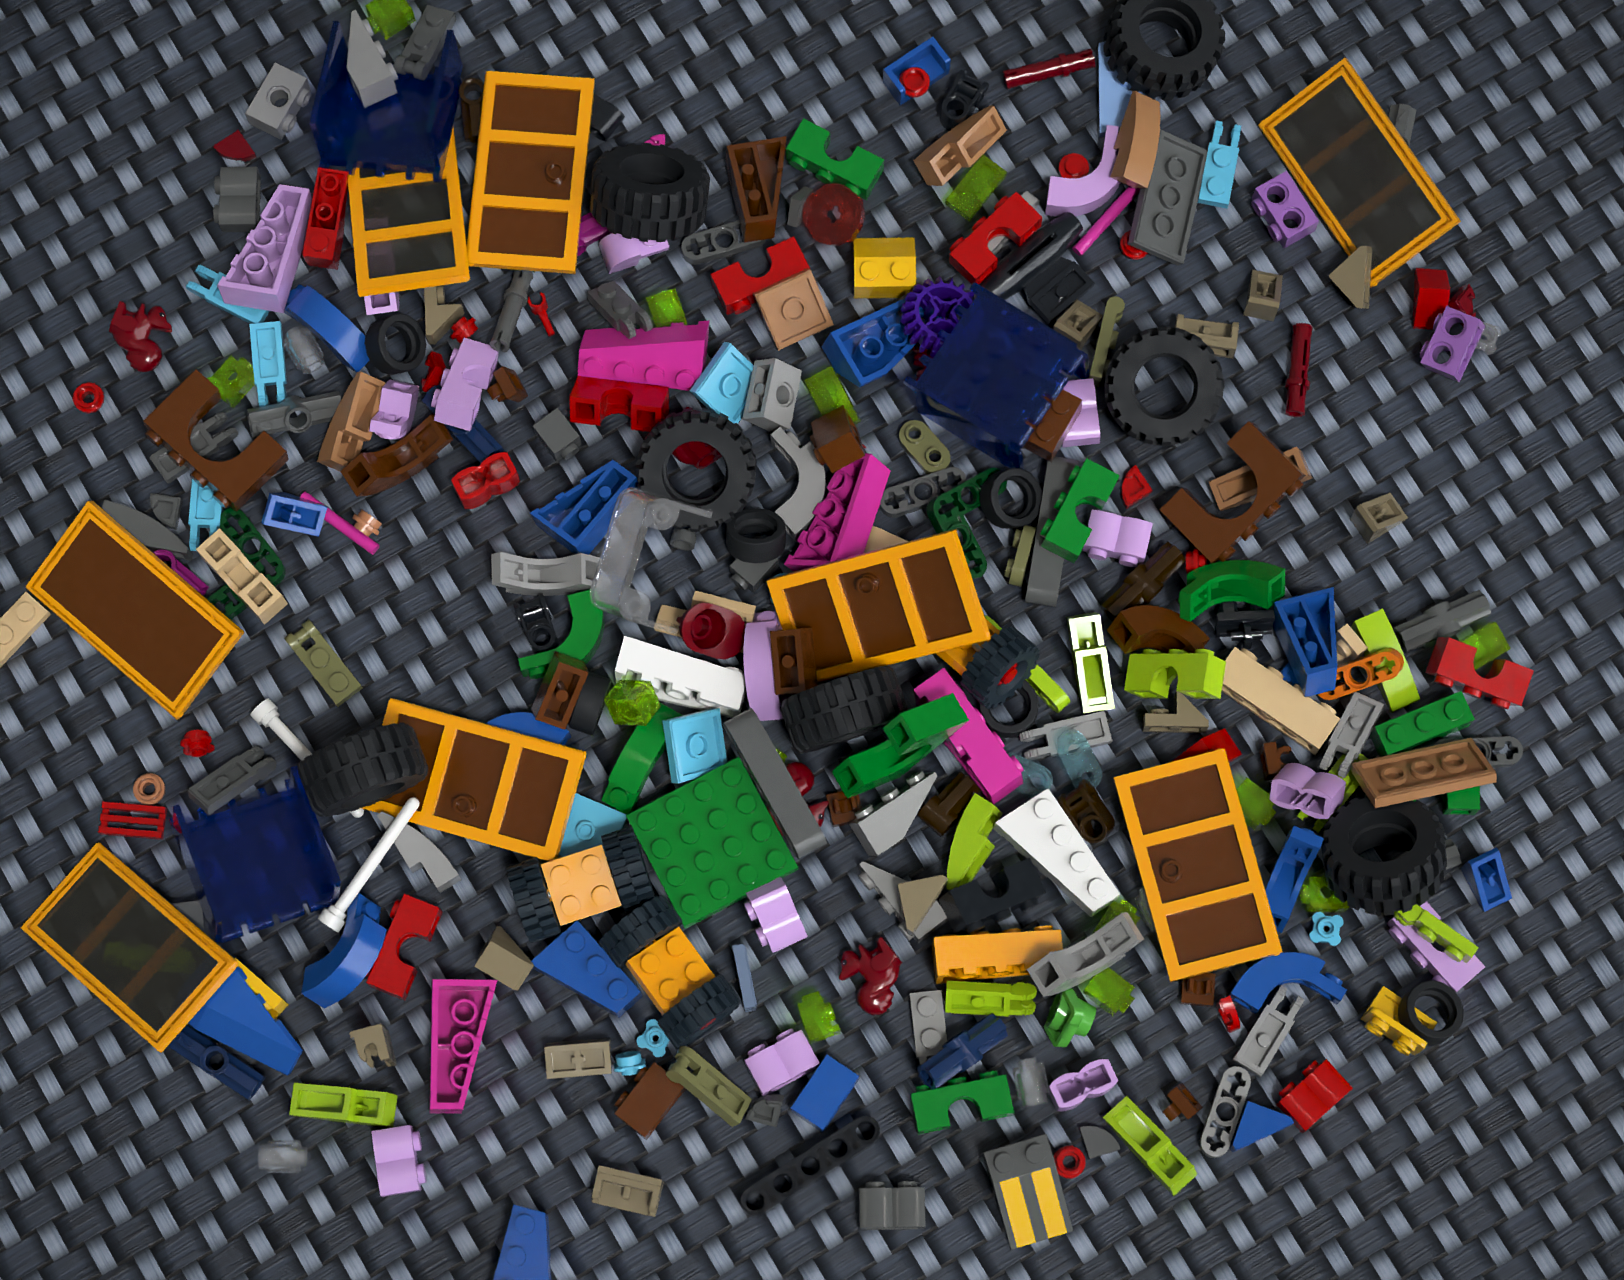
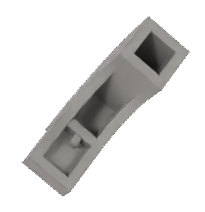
M779 427L771 434V444L795 469L799 482L792 497L774 513L784 520L787 534L796 542L803 530L808 531L815 518L813 511L816 505L825 500L824 466H821L813 452L815 447L810 441L800 449L801 443L797 437L790 431L785 433Z
M503 552L491 554L492 585L504 587L508 593L533 596L543 593V596L571 595L598 588V590L604 589L603 558L579 553L563 558L533 559Z
M1124 912L1077 944L1063 950L1048 953L1029 967L1027 971L1043 997L1055 995L1092 978L1125 957V953L1143 941L1144 938L1128 912Z

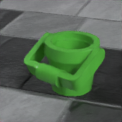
M1072 988L1056 994L1044 1025V1029L1053 1046L1067 1047L1074 1034L1085 1037L1094 1021L1096 1007L1079 999Z

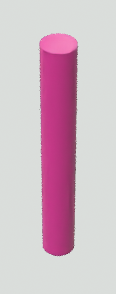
M1128 186L1074 245L1073 251L1077 255L1082 256L1137 196L1140 188Z
M306 491L300 496L301 498L324 505ZM327 507L324 518L326 522L370 554L376 553L380 546L378 543Z

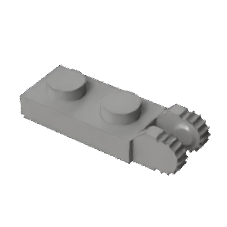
M1354 692L1329 739L1328 748L1322 758L1320 768L1327 770L1331 766L1337 750L1346 754L1344 761L1338 769V776L1342 778L1347 776L1354 759L1359 757L1383 711V703Z
M1105 711L1044 724L1042 728L1019 734L1021 742H1030L1044 736L1046 738V747L1030 749L1024 753L1026 761L1044 758L1049 755L1054 757L1112 743Z
M1282 985L1277 990L1270 1004L1264 1007L1233 1061L1259 1077L1265 1072L1295 1021L1293 1019L1305 1000L1300 996L1294 999L1286 1016L1277 1011L1276 1007L1279 1002H1282L1287 988Z
M942 990L909 994L916 1059L919 1058V1065L925 1062L928 1057H932L943 1049L942 1045L947 1042Z

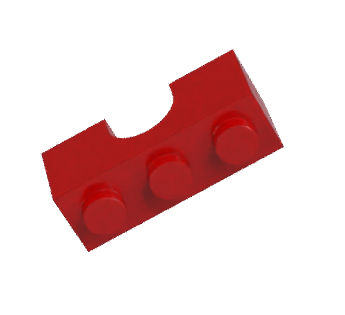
M1017 192L1011 197L1006 195L1001 198L994 207L995 211L988 218L985 216L981 217L972 227L973 232L966 239L960 237L950 247L949 263L974 288L997 268L998 258L988 248V243L993 238L1005 236L1013 240L1020 247L1041 227L1042 216Z
M794 236L766 249L767 260L771 268L762 277L748 276L742 270L739 262L710 274L711 284L726 315L733 312L741 314L749 310L751 304L756 302L753 295L754 292L810 268Z
M578 376L569 396L570 422L600 426L606 416L624 414L631 418V430L650 432L654 425L666 419V416L669 414V387Z
M1450 637L1437 638L1425 672L1435 676L1434 682L1452 688L1453 684L1463 687L1462 693L1480 699L1481 695L1492 698L1490 704L1508 710L1509 706H1522L1534 670L1506 659H1494L1488 674L1481 677L1475 671L1473 664L1477 648Z
M406 894L403 895L401 901H395L390 913V918H393L389 930H386L384 943L375 963L365 976L368 978L366 983L371 988L406 1001L418 971L415 967L401 961L399 955L400 948L406 940L413 937L431 942L442 916V910L437 906Z

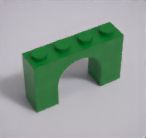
M954 693L900 713L883 727L889 740L848 757L831 772L846 798H851L900 778L966 724L969 719Z

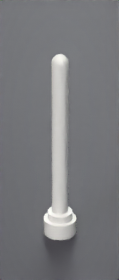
M269 698L265 699L251 712L250 716L259 725L269 726L301 761L305 757L312 755L306 746L278 718L280 715L277 712L278 707ZM360 808L349 812L354 817L360 818L364 814V809Z
M411 797L407 800L335 905L331 904L328 909H323L318 919L338 933L346 923L344 921L347 916L345 914L346 910L419 807V800L417 798Z

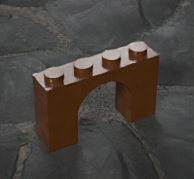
M196 369L143 420L147 430L145 435L155 446L159 447L162 444L170 452L167 455L177 466L182 467L185 465L191 470V478L200 487L204 488L207 485L215 493L212 496L222 507L226 509L230 506L237 512L289 460L287 451L269 434L263 431L243 452L233 459L220 462L211 461L197 454L191 446L192 431L199 420L221 400L219 389Z
M1248 421L1227 442L1252 469L1257 481L1256 498L1252 506L1244 514L1232 519L1216 517L1187 488H1181L1159 509L1211 563H1216L1219 560L1222 562L1227 561L1236 552L1234 546L1241 539L1247 541L1257 532L1259 528L1256 524L1264 516L1269 519L1281 508L1278 502L1286 494L1292 497L1304 485L1301 480L1306 475L1251 421Z

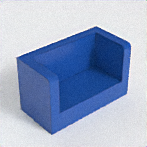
M932 36L883 69V84L901 106L913 98L906 95V89L899 81L901 74L906 69L911 67L923 69L929 76L930 87L950 73L951 60Z
M826 1055L792 1105L791 1112L823 1133L858 1082L859 1075L829 1055Z

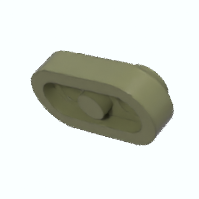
M910 420L902 425L899 431V443L926 474L949 467L950 453L925 423L919 420ZM911 431H918L920 437L912 439L909 433ZM936 453L941 459L933 462L929 459V456Z
M1025 525L1023 530H1016L1012 547L1018 549L1015 560L1009 558L1004 577L1010 578V585L1022 586L1037 527Z

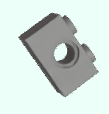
M274 63L245 113L249 124L282 140L285 133L291 132L297 120L296 114L299 109L305 107L310 100L312 92L307 78ZM279 99L288 100L284 106H274L275 102Z
M777 358L754 361L742 419L767 431H775L779 427L783 430L790 429L802 371Z

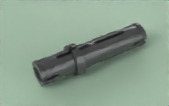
M514 270L510 287L504 292L503 298L505 302L490 341V346L495 351L499 352L502 344V352H507L510 348V342L522 307H525L528 301L527 292L533 279L531 271L523 270L522 276H520L521 270Z

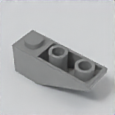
M353 10L351 11L347 71L351 84L365 108L396 94L397 90L394 81L398 79L392 63L386 64L383 60L386 55L379 40L373 42L371 36L374 33L368 20H361L357 11Z
M922 770L916 772L906 779L908 785L900 790L895 787L887 791L880 797L882 802L874 807L871 804L867 805L855 813L857 818L850 822L849 825L868 856L880 855L905 837L937 778L935 772L923 773Z
M864 861L859 864V870L861 871V874L858 875L859 879L869 891L873 888L881 897L878 900L880 906L889 916L892 913L895 914L901 922L898 928L909 941L914 938L919 944L948 921L942 906L936 900L913 936H910L906 933L897 890L899 883L908 881Z

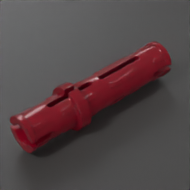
M1090 48L1068 55L1061 53L1058 54V57L1050 60L1003 70L1002 72L1006 89L1008 90L1061 75L1063 78L1069 77V73L1095 68L1096 65L1092 49Z
M1296 323L1293 325L1289 378L1285 380V388L1287 389L1285 414L1291 417H1302V415H1305L1306 391L1310 389L1308 366L1313 326L1306 323Z

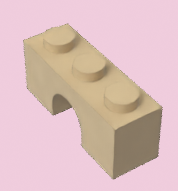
M220 528L196 548L201 558L264 625L288 604L283 595L262 573L258 572Z

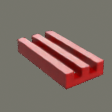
M102 801L101 808L103 810L100 815L101 825L98 830L99 834L163 840L167 814L166 807ZM110 810L158 814L159 819L110 815ZM116 822L158 827L157 831L108 827V823Z

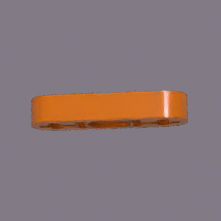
M1385 648L1338 665L1336 680L1343 676L1345 682L1339 683L1335 687L1334 692L1328 691L1318 695L1325 700H1334L1396 677L1404 666L1403 657L1399 651L1393 648ZM1385 656L1388 661L1394 660L1395 665L1391 668L1392 671L1388 667H1383L1375 673L1374 667L1380 665L1385 660ZM1355 666L1363 667L1367 672V680L1364 682L1355 681L1351 676V669Z

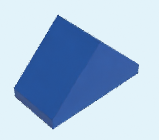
M286 492L269 493L261 523L319 537L327 506Z
M1497 848L1469 860L1460 868L1484 912L1512 899L1501 855Z
M1247 1101L1243 1106L1229 1148L1233 1153L1294 1124V1121L1290 1116Z

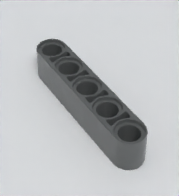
M1055 456L1052 463L1047 461L1025 602L1051 607H1056L1064 558L1041 547L1045 537L1041 536L1040 533L1048 518L1054 521L1059 510L1053 507L1062 491L1068 494L1072 483L1067 480L1075 465H1079V460Z
M750 708L725 721L723 726L795 856L800 859L827 844L821 828L754 710Z

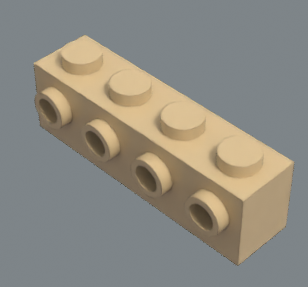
M1234 647L1225 660L1222 692L1316 755L1340 720L1336 716L1337 712L1335 709L1324 702L1318 704L1310 697H1304L1300 686L1297 684L1292 686L1283 680V674L1271 666L1265 668L1257 662L1258 658L1252 652L1244 648L1240 651Z

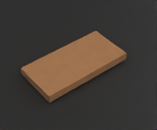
M1472 738L1352 763V774L1374 808L1495 783L1497 773Z

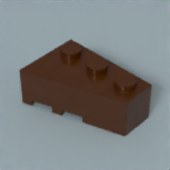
M787 136L727 145L725 166L744 243L775 237Z

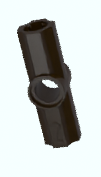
M1167 542L1145 564L1141 563L1125 578L1123 585L1101 605L1105 615L1113 622L1120 611L1140 606L1143 603L1145 605L1148 604L1163 589L1164 583L1186 563L1182 552L1175 545Z

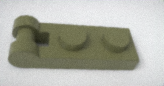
M1111 297L1106 303L1089 378L1094 380V386L1100 387L1102 377L1105 378L1111 361L1106 359L1108 349L1115 350L1119 332L1113 331L1114 324L1121 320L1125 308V303L1120 297Z
M308 619L302 624L303 628L294 635L292 633L284 637V640L336 706L339 707L363 689V687ZM311 637L316 644L305 651L301 644Z
M681 1046L675 1055L676 1062L671 1064L666 1072L667 1078L685 1087L731 1127L740 1124L752 1099L693 1049ZM688 1066L694 1070L693 1073L687 1070Z

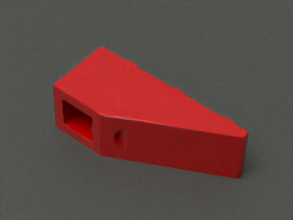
M318 167L302 253L308 266L338 270L344 235L348 171Z

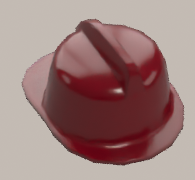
M701 602L686 610L682 616L676 619L679 623V632L684 643L695 652L715 659L725 660L734 657L744 646L745 622L740 615L732 610L712 603Z

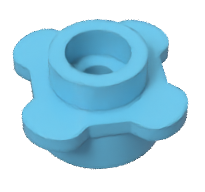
M1316 912L1312 916L1314 924L1309 934L1310 940L1313 943L1321 942L1337 946L1341 942L1339 931L1344 923L1342 917L1339 915L1331 917L1324 915L1322 912ZM1324 926L1329 927L1328 932H1325L1323 930Z
M648 1020L643 1035L637 1037V1045L640 1048H647L653 1052L655 1057L665 1055V1048L670 1040L658 1025L657 1020ZM654 1035L659 1037L658 1041H653Z
M627 1051L615 1056L614 1072H621L623 1076L638 1074L641 1068L646 1067V1061L641 1057L640 1051Z

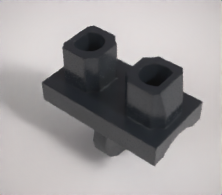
M1237 602L1220 603L1219 613H1217L1216 637H1231V641L1242 640L1243 648L1251 649L1252 640L1263 639V635L1273 634L1275 612L1274 610L1250 603L1249 611H1238Z

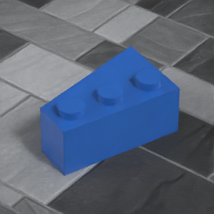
M611 460L580 480L579 485L565 494L561 492L555 496L554 501L541 509L536 508L530 512V515L537 527L572 553L589 555L640 495L637 487L638 479L616 461Z
M1334 587L1274 602L1275 621L1273 622V628L1304 697L1335 690L1337 646Z
M578 920L531 960L534 964L532 969L574 991L618 1018L643 997L637 986L620 967H616L608 954Z
M513 1205L493 1280H552L548 1215L544 1212Z

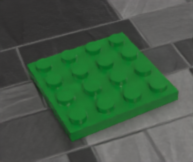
M740 757L626 815L669 900L683 920L682 924L685 929L747 897V892L799 870Z

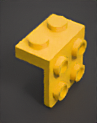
M1383 986L1361 1017V1020L1366 1022L1365 1028L1378 1037L1385 1035L1394 1041L1392 1046L1396 1050L1407 1056L1410 1053L1415 1056L1424 1050L1428 1043L1400 1024L1398 1005L1402 998ZM1415 1008L1420 1022L1433 1030L1438 1022Z

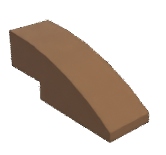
M1132 91L1113 148L1119 152L1110 177L1132 188H1148L1160 135V102L1137 91Z
M988 106L941 136L914 160V163L927 185L943 186L961 167L970 168L1007 129L995 107Z
M357 372L331 420L317 462L341 472L343 468L361 453L363 442L371 440L373 432L369 431L370 422L379 411L382 387L386 384L385 382L363 372Z
M1297 446L1283 452L1306 475L1301 480L1302 483L1312 479L1302 451ZM1248 465L1209 481L1220 511L1252 502L1256 498L1257 481L1254 472Z

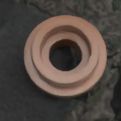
M361 509L358 515H353L352 518L357 521L354 525L356 529L368 537L371 533L378 536L380 533L378 529L382 525L380 521L363 509Z
M146 773L135 781L133 793L140 803L154 805L164 797L166 788L164 781L158 775ZM148 785L155 786V791L151 795L145 794V788Z

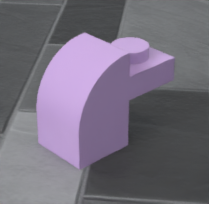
M611 233L600 240L599 248L608 273L611 274L638 265L639 259L669 250L667 240L665 242H656V240L643 242L636 238H624L619 233Z
M389 379L382 387L379 411L371 419L369 431L375 432L376 435L384 439L401 440L408 435L416 411L419 386Z

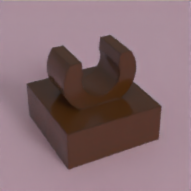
M502 366L493 372L498 383L487 389L492 400L497 399L498 402H502L508 399L520 402L528 397L515 370Z
M1276 742L1263 743L1259 749L1264 781L1272 780L1286 765L1281 761L1280 756L1282 754H1289L1292 751L1290 746H1282L1277 750Z
M843 791L826 795L833 827L849 824L857 818L855 813L862 809L859 794L848 799Z
M1204 973L1182 979L1180 1004L1212 1007L1214 1003L1216 974Z
M1181 1083L1167 1094L1173 1103L1163 1111V1114L1170 1122L1181 1113L1189 1120L1203 1107L1184 1084Z

